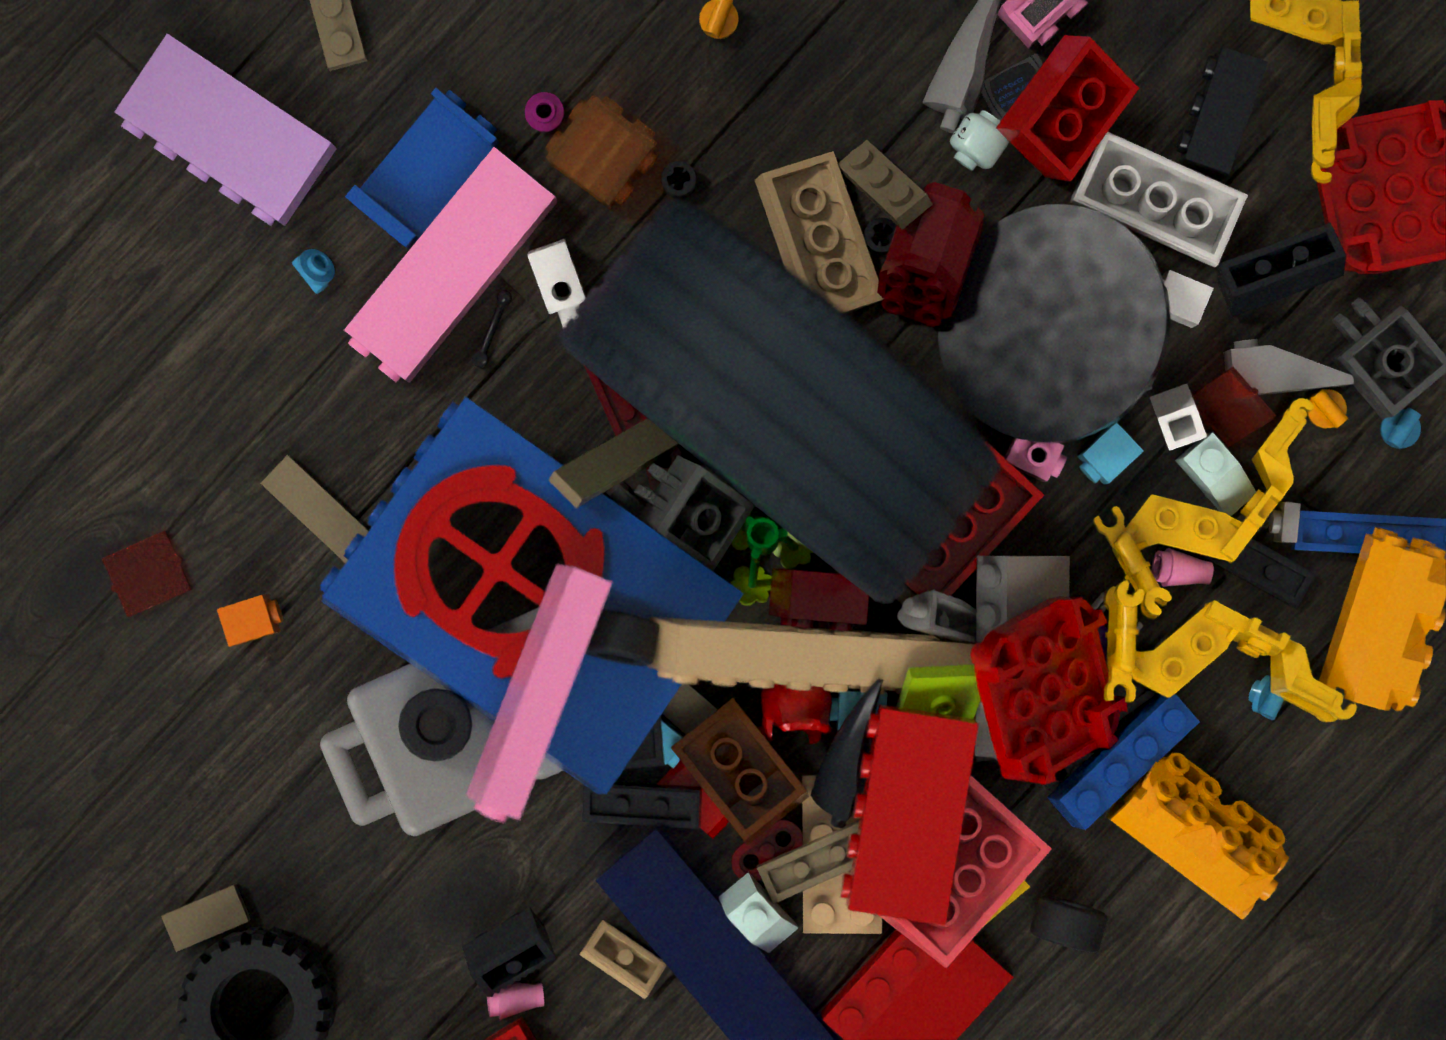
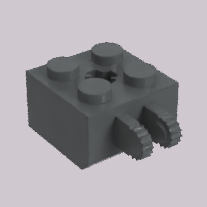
M1357 298L1351 305L1354 312L1367 325L1368 329L1360 334L1352 322L1344 315L1339 313L1333 318V323L1350 344L1334 356L1332 361L1342 372L1353 376V386L1381 419L1394 417L1446 373V355L1403 306L1395 307L1379 318L1363 299ZM1394 355L1397 359L1393 364L1395 369H1389L1387 357Z
M677 456L668 471L652 463L648 472L653 478L660 481V484L655 492L641 485H638L634 493L647 502L638 519L711 571H714L755 505L712 473L683 457Z

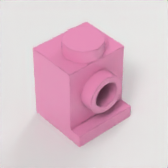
M1013 437L1004 456L1017 470L1042 482H1047L1050 476L1057 478L1067 459L1066 456L1061 454L1064 445L1060 443H1036ZM1034 448H1041L1045 452V459L1041 463L1035 462L1032 459L1031 453Z

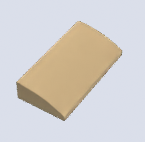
M834 151L762 173L755 179L786 268L818 291L845 314L883 300L877 293L879 280Z

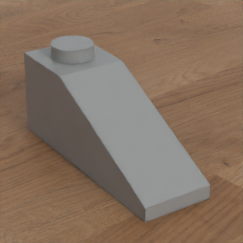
M1258 339L1234 342L1235 349L1223 352L1228 399L1343 387L1354 384L1353 376L1272 345L1258 346Z

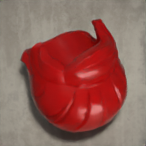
M774 684V688H762V724L768 741H773L772 725L780 728L782 731L801 730L807 732L810 744H817L821 739L822 732L825 734L831 732L832 727L829 725L832 709L831 691L824 690V687L811 686V690H798L787 688V685Z

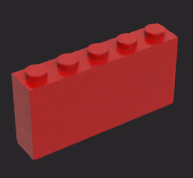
M878 704L877 714L870 713L866 737L873 738L871 753H863L860 768V777L866 778L864 794L857 793L853 812L854 818H860L857 834L850 833L847 847V858H853L851 874H843L840 898H846V905L849 911L946 925L979 726L975 719Z

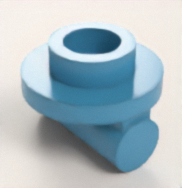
M315 249L305 250L292 262V265L315 294L322 292L335 275V268L329 257Z
M1407 407L1406 410L1402 409L1394 417L1383 419L1380 426L1383 440L1389 446L1398 449L1413 445L1421 433L1419 422L1421 414Z
M1266 675L1261 681L1256 680L1252 685L1249 693V702H1252V710L1268 719L1275 720L1284 699L1271 693V676Z

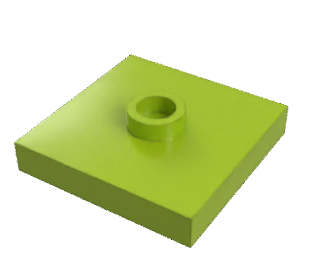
M974 664L908 668L896 707L974 719L981 700L976 683Z

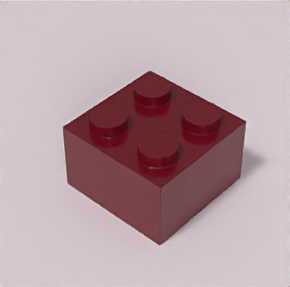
M772 568L768 615L781 617L780 625L815 628V621H818V628L853 631V624H867L869 595L842 574Z

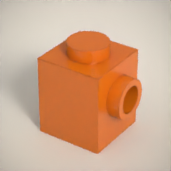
M269 594L259 595L217 609L229 647L281 632L278 623L283 622L282 612L277 600L271 601Z

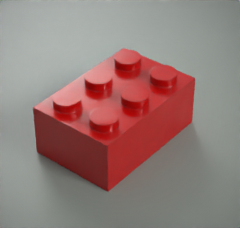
M1064 35L997 125L996 129L1046 178L1071 182L1140 88L1091 37Z

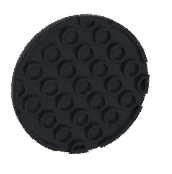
M1049 204L1027 208L1003 218L985 230L976 245L955 310L951 317L942 319L941 324L938 325L940 355L945 372L952 387L966 407L984 423L1001 433L1026 441L1050 444L1083 439L1085 436L1094 434L1104 428H1109L1129 413L1146 389L1150 388L1165 357L1170 334L1171 320L1168 291L1166 286H1164L1162 276L1156 265L1157 262L1148 248L1130 230L1111 217L1086 207L1069 204Z

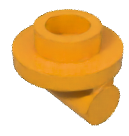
M711 0L703 6L699 21L702 30L709 37L723 39L730 36L736 30L738 12L732 4L733 0Z
M1322 388L1309 398V401L1314 405V409L1310 412L1307 411V416L1315 426L1326 429L1338 428L1348 419L1346 416V402L1337 391Z

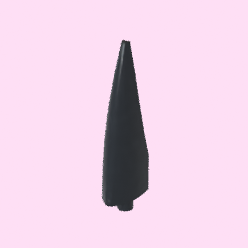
M877 679L844 720L830 744L811 791V797L814 802L832 815L830 823L836 828L846 826L847 821L854 812L857 793L864 794L866 778L860 777V768L863 753L870 754L871 738L866 737L870 713L876 714L883 679Z

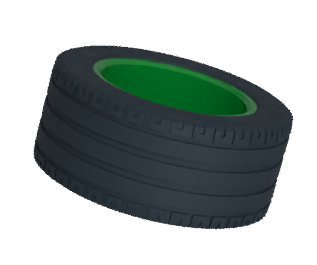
M668 199L653 214L654 221H648L629 244L631 250L627 255L621 254L603 276L605 282L599 289L594 287L577 308L576 312L578 315L575 318H569L559 334L564 348L651 422L874 600L891 604L906 589L903 586L906 581L911 582L929 560L927 554L931 549H938L955 528L956 524L954 521L959 515L964 516L983 493L982 487H988L999 471L1000 465L992 448L953 406L910 367L796 274L737 231L704 210L686 202Z

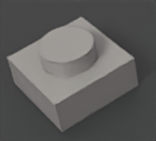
M1279 502L1276 505V510L1270 513L1268 528L1269 533H1274L1273 542L1297 543L1301 503Z

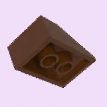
M733 698L671 747L747 846L809 797L805 787Z

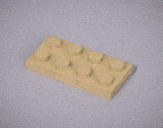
M802 775V785L809 795L802 802L803 845L841 829L832 826L830 823L832 815L820 808L811 797V791L817 775ZM852 814L846 826L859 821L860 818H854ZM849 870V871H847V872H845V873H846V874H851V870ZM844 873L803 891V933L882 934V918L879 915L849 911L846 905V898H840Z

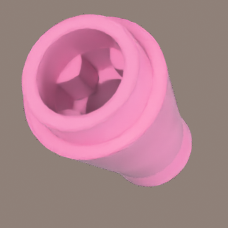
M1167 548L1165 551H1157L1153 558L1152 573L1157 582H1160L1163 587L1191 584L1209 585L1213 577L1214 568L1211 561H1204L1171 548Z
M514 982L513 985H508L506 989H501L500 993H494L493 997H487L489 1017L499 1016V1019L502 1020L536 1007H543L544 993L542 983Z

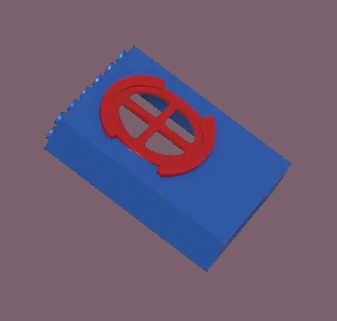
M467 397L463 399L460 405H457L455 402L449 405L437 425L441 429L440 433L436 438L429 434L415 453L414 459L418 461L412 471L407 467L403 469L392 485L391 492L395 494L389 504L381 500L368 519L367 524L371 526L369 532L365 537L359 533L355 536L344 552V557L348 559L341 570L334 566L320 585V590L324 592L322 603L446 689L462 698V700L493 722H495L531 629L517 633H493L476 628L472 624L471 618L493 585L498 581L506 582L538 606L541 605L545 591L511 567L512 558L536 526L542 525L546 527L553 535L562 552L565 566L575 567L612 582L601 610L618 611L647 619L649 617L725 622L744 594L604 494H600L576 508L549 481L553 472L563 465ZM479 502L504 503L519 508L523 513L522 521L500 552L496 554L489 553L453 528L449 522L450 516L457 509ZM437 538L446 540L479 563L484 569L483 576L462 606L457 610H451L443 603L430 577L428 552L431 543ZM584 653L544 757L595 793L607 794L682 683L674 682L673 678L659 677L658 670L648 666L611 662Z

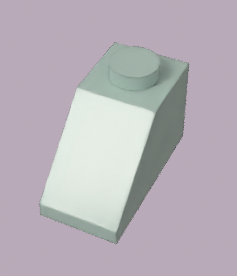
M1214 433L1206 434V438L1196 441L1175 461L1220 512L1232 516L1249 501L1253 494L1256 493V490L1237 459Z
M749 872L719 896L726 917L752 944L768 953L799 928L778 903H772L768 892Z

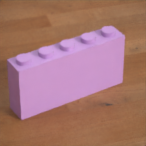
M166 34L115 110V113L124 119L121 127L139 139L146 133L157 141L153 147L172 161L179 155L190 163L186 168L187 171L205 183L209 177H212L222 184L219 190L220 193L237 204L240 203L242 198L255 206L251 213L270 226L275 220L286 226L337 149L330 141L169 34Z

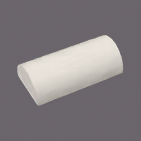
M1107 132L1089 156L1070 203L1098 211L1118 221L1132 231L1215 268L1219 264L1248 195Z

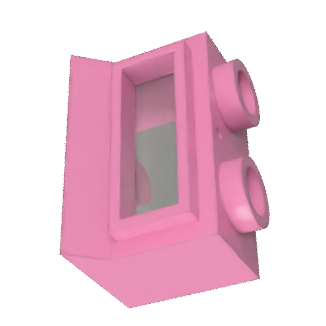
M1007 0L1002 4L997 15L1029 49L1037 41L1044 45L1059 31V28L1055 25L1065 15L1072 19L1088 2L1086 0Z

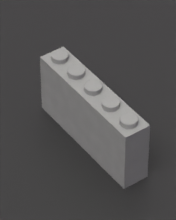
M977 556L976 643L982 642L984 636L995 627L1047 599L1058 596L1069 597L1070 556ZM980 700L976 711V721L979 726L975 744V756L996 758Z

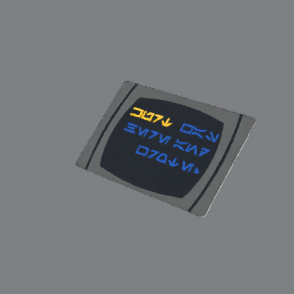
M1037 53L984 80L981 93L993 116L1000 121L1043 65Z

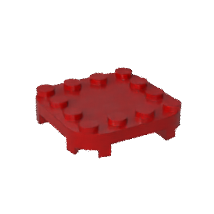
M1429 100L1423 104L1354 118L1351 117L1336 130L1337 144L1334 150V165L1321 169L1323 172H1330L1332 180L1328 183L1317 182L1325 224L1331 222L1346 254L1344 270L1354 271L1358 274H1379L1446 260V104L1444 100Z
M1058 596L1047 599L995 627L984 636L982 642L974 644L971 649L970 657L975 667L976 683L995 755L1000 765L1001 774L1006 779L1038 784L1055 782V773L1097 748L1110 749L1118 741L1114 733L1118 727L1120 712H1128L1127 702H1125V697L1114 696L1113 701H1105L1104 687L1108 683L1109 672L1097 628L1106 624L1107 620L1102 609H1094L1082 597Z

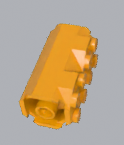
M1379 527L1374 528L1373 534L1366 533L1319 682L1334 690L1337 687L1344 689L1345 699L1381 710L1390 711L1392 707L1395 711H1402L1405 705L1411 707L1416 705L1421 691L1418 682L1422 670L1428 668L1433 656V647L1425 645L1426 635L1430 630L1439 631L1445 620V609L1443 606L1446 600V550L1435 547L1436 544L1415 537H1412L1410 544L1407 539L1399 537L1398 533Z
M1171 753L1168 757H1162L1110 807L1106 817L1240 919H1244L1250 913L1258 898L1263 901L1267 900L1277 888L1278 881L1274 877L1284 868L1289 860V856L1286 855L1282 846L1285 843L1283 831L1244 801H1235L1232 805H1222L1219 800L1222 790L1218 781L1210 777L1181 753Z

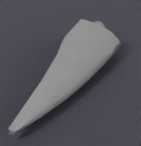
M978 0L951 42L928 88L923 104L945 114L940 128L946 132L954 133L959 120L964 119L967 114L974 112L983 88L988 49L1002 0Z
M931 590L906 599L898 613L900 622L903 626L957 642L976 644V609L960 599Z

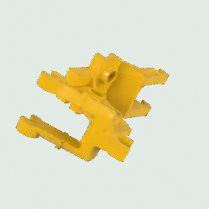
M1250 0L1251 21L1323 45L1331 44L1336 46L1334 60V84L1336 85L1314 95L1312 106L1313 163L1311 175L1316 182L1328 183L1332 180V175L1330 172L1321 171V169L1334 165V150L1337 144L1336 130L1357 113L1359 109V97L1362 91L1359 0Z
M1304 398L1295 400L1252 458L1267 490L1263 493L1258 489L1240 511L1246 517L1242 522L1224 512L1153 494L1150 495L1127 527L1124 525V515L1117 506L1111 509L1117 519L1115 526L1106 527L1099 516L1093 519L1098 532L1105 535L1110 543L1114 555L1126 574V581H1130L1135 591L1138 589L1144 590V598L1140 603V610L1147 619H1156L1162 612L1159 606H1166L1167 602L1171 601L1172 596L1169 591L1160 588L1149 568L1151 565L1149 561L1146 562L1141 550L1155 544H1161L1224 560L1230 564L1233 563L1293 484L1294 478L1287 451L1289 445L1306 424V411L1310 412L1314 409L1311 401Z
M1124 580L1117 586L1110 587L1103 596V604L1108 610V632H1105V638H1107L1106 664L1109 670V680L1104 687L1105 701H1113L1114 688L1117 685H1121L1126 690L1125 702H1134L1136 687L1132 680L1166 698H1170L1226 651L1233 640L1238 643L1236 648L1246 655L1258 658L1259 655L1271 656V693L1314 715L1322 722L1350 719L1356 712L1357 706L1353 703L1348 704L1342 710V693L1314 679L1311 674L1306 650L1301 644L1290 640L1291 636L1284 632L1278 634L1262 626V621L1256 617L1249 619L1214 600L1206 603L1200 611L1154 650L1141 652L1136 651V635H1139V629H1136L1137 605L1144 598V590L1138 589L1132 595H1127L1129 582Z

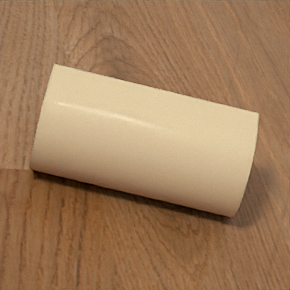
M604 920L597 926L579 954L644 999L649 995L668 965Z

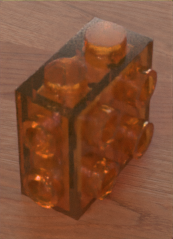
M592 95L588 102L582 99L575 106L569 116V119L573 122L564 133L557 131L548 142L545 150L549 153L545 158L549 165L611 210L616 203L622 206L632 194L635 187L631 185V182L637 174L641 172L645 175L656 162L658 155L654 152L657 149V142L652 139L655 132L637 119L632 124L621 116L624 111L623 108L612 99L605 96L601 101L595 95Z

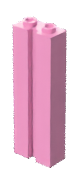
M493 147L344 329L345 332L352 336L348 344L365 358L370 352L382 361L378 368L393 381L397 382L402 377L410 383L558 202L556 197L498 149Z
M556 564L466 793V796L476 802L474 809L481 811V814L504 823L507 816L520 819L612 582L575 567Z

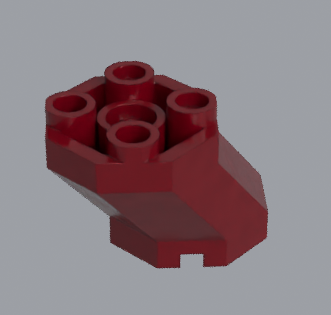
M932 182L927 184L923 191L928 195L933 205L905 228L901 229L898 225L896 226L886 260L880 270L877 293L883 298L882 307L887 312L935 327L941 324L942 319L951 317L955 310L976 245L981 237L985 214L979 207L976 212L970 207L971 198L965 191Z

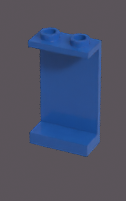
M435 88L431 92L434 100L365 183L360 188L354 185L345 196L353 205L408 250L416 243L493 147L497 148L500 144L493 135L497 129L481 115H478L476 119L468 115L463 110L467 104L451 90H448L444 95Z

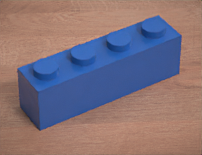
M1157 693L1114 734L1118 741L1110 749L1099 748L1047 799L1072 827L1086 830L1200 721L1176 694L1166 698Z

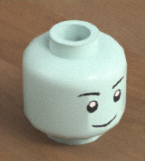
M984 110L979 114H967L950 139L952 147L957 151L954 159L971 171L976 166L983 169L993 167L1009 143L996 129L1000 120Z

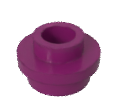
M541 92L533 95L528 100L525 106V117L533 129L539 132H550L562 123L564 108L558 97L548 92ZM542 105H548L552 109L550 116L547 118H540L537 115V110Z

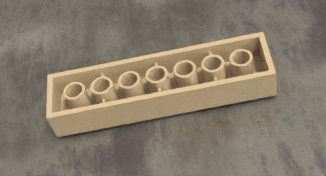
M649 617L650 620L658 623L659 631L653 663L647 666L657 669L659 677L673 678L674 682L697 684L698 679L709 680L712 684L736 686V681L762 688H774V684L787 685V688L798 690H811V686L824 687V690L848 692V688H854L866 693L877 679H883L880 694H884V690L896 691V694H900L908 668L973 664L970 657L973 643L957 642L949 639L940 641L933 635L859 630L840 631L830 630L829 628H802L784 625Z

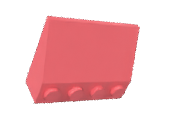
M970 775L946 925L886 916L880 917L947 968L1052 848Z

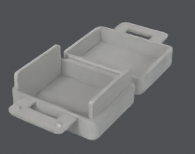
M539 608L486 631L507 634L529 630L532 628ZM408 664L352 689L347 697V704L354 722L325 734L321 738L320 748L350 817L355 824L364 826L395 813L402 830L408 835L418 836L476 810L474 809L476 802L466 796V793L494 722L464 701L470 710L473 725L471 737L461 752L450 759L437 762L420 759L409 752L401 741L398 728L402 709L408 700L421 691L434 688L448 689L415 666ZM428 710L420 719V732L431 741L444 739L451 730L449 716L442 710ZM363 743L385 790L371 797H368L348 751ZM544 757L535 779H545L563 770Z

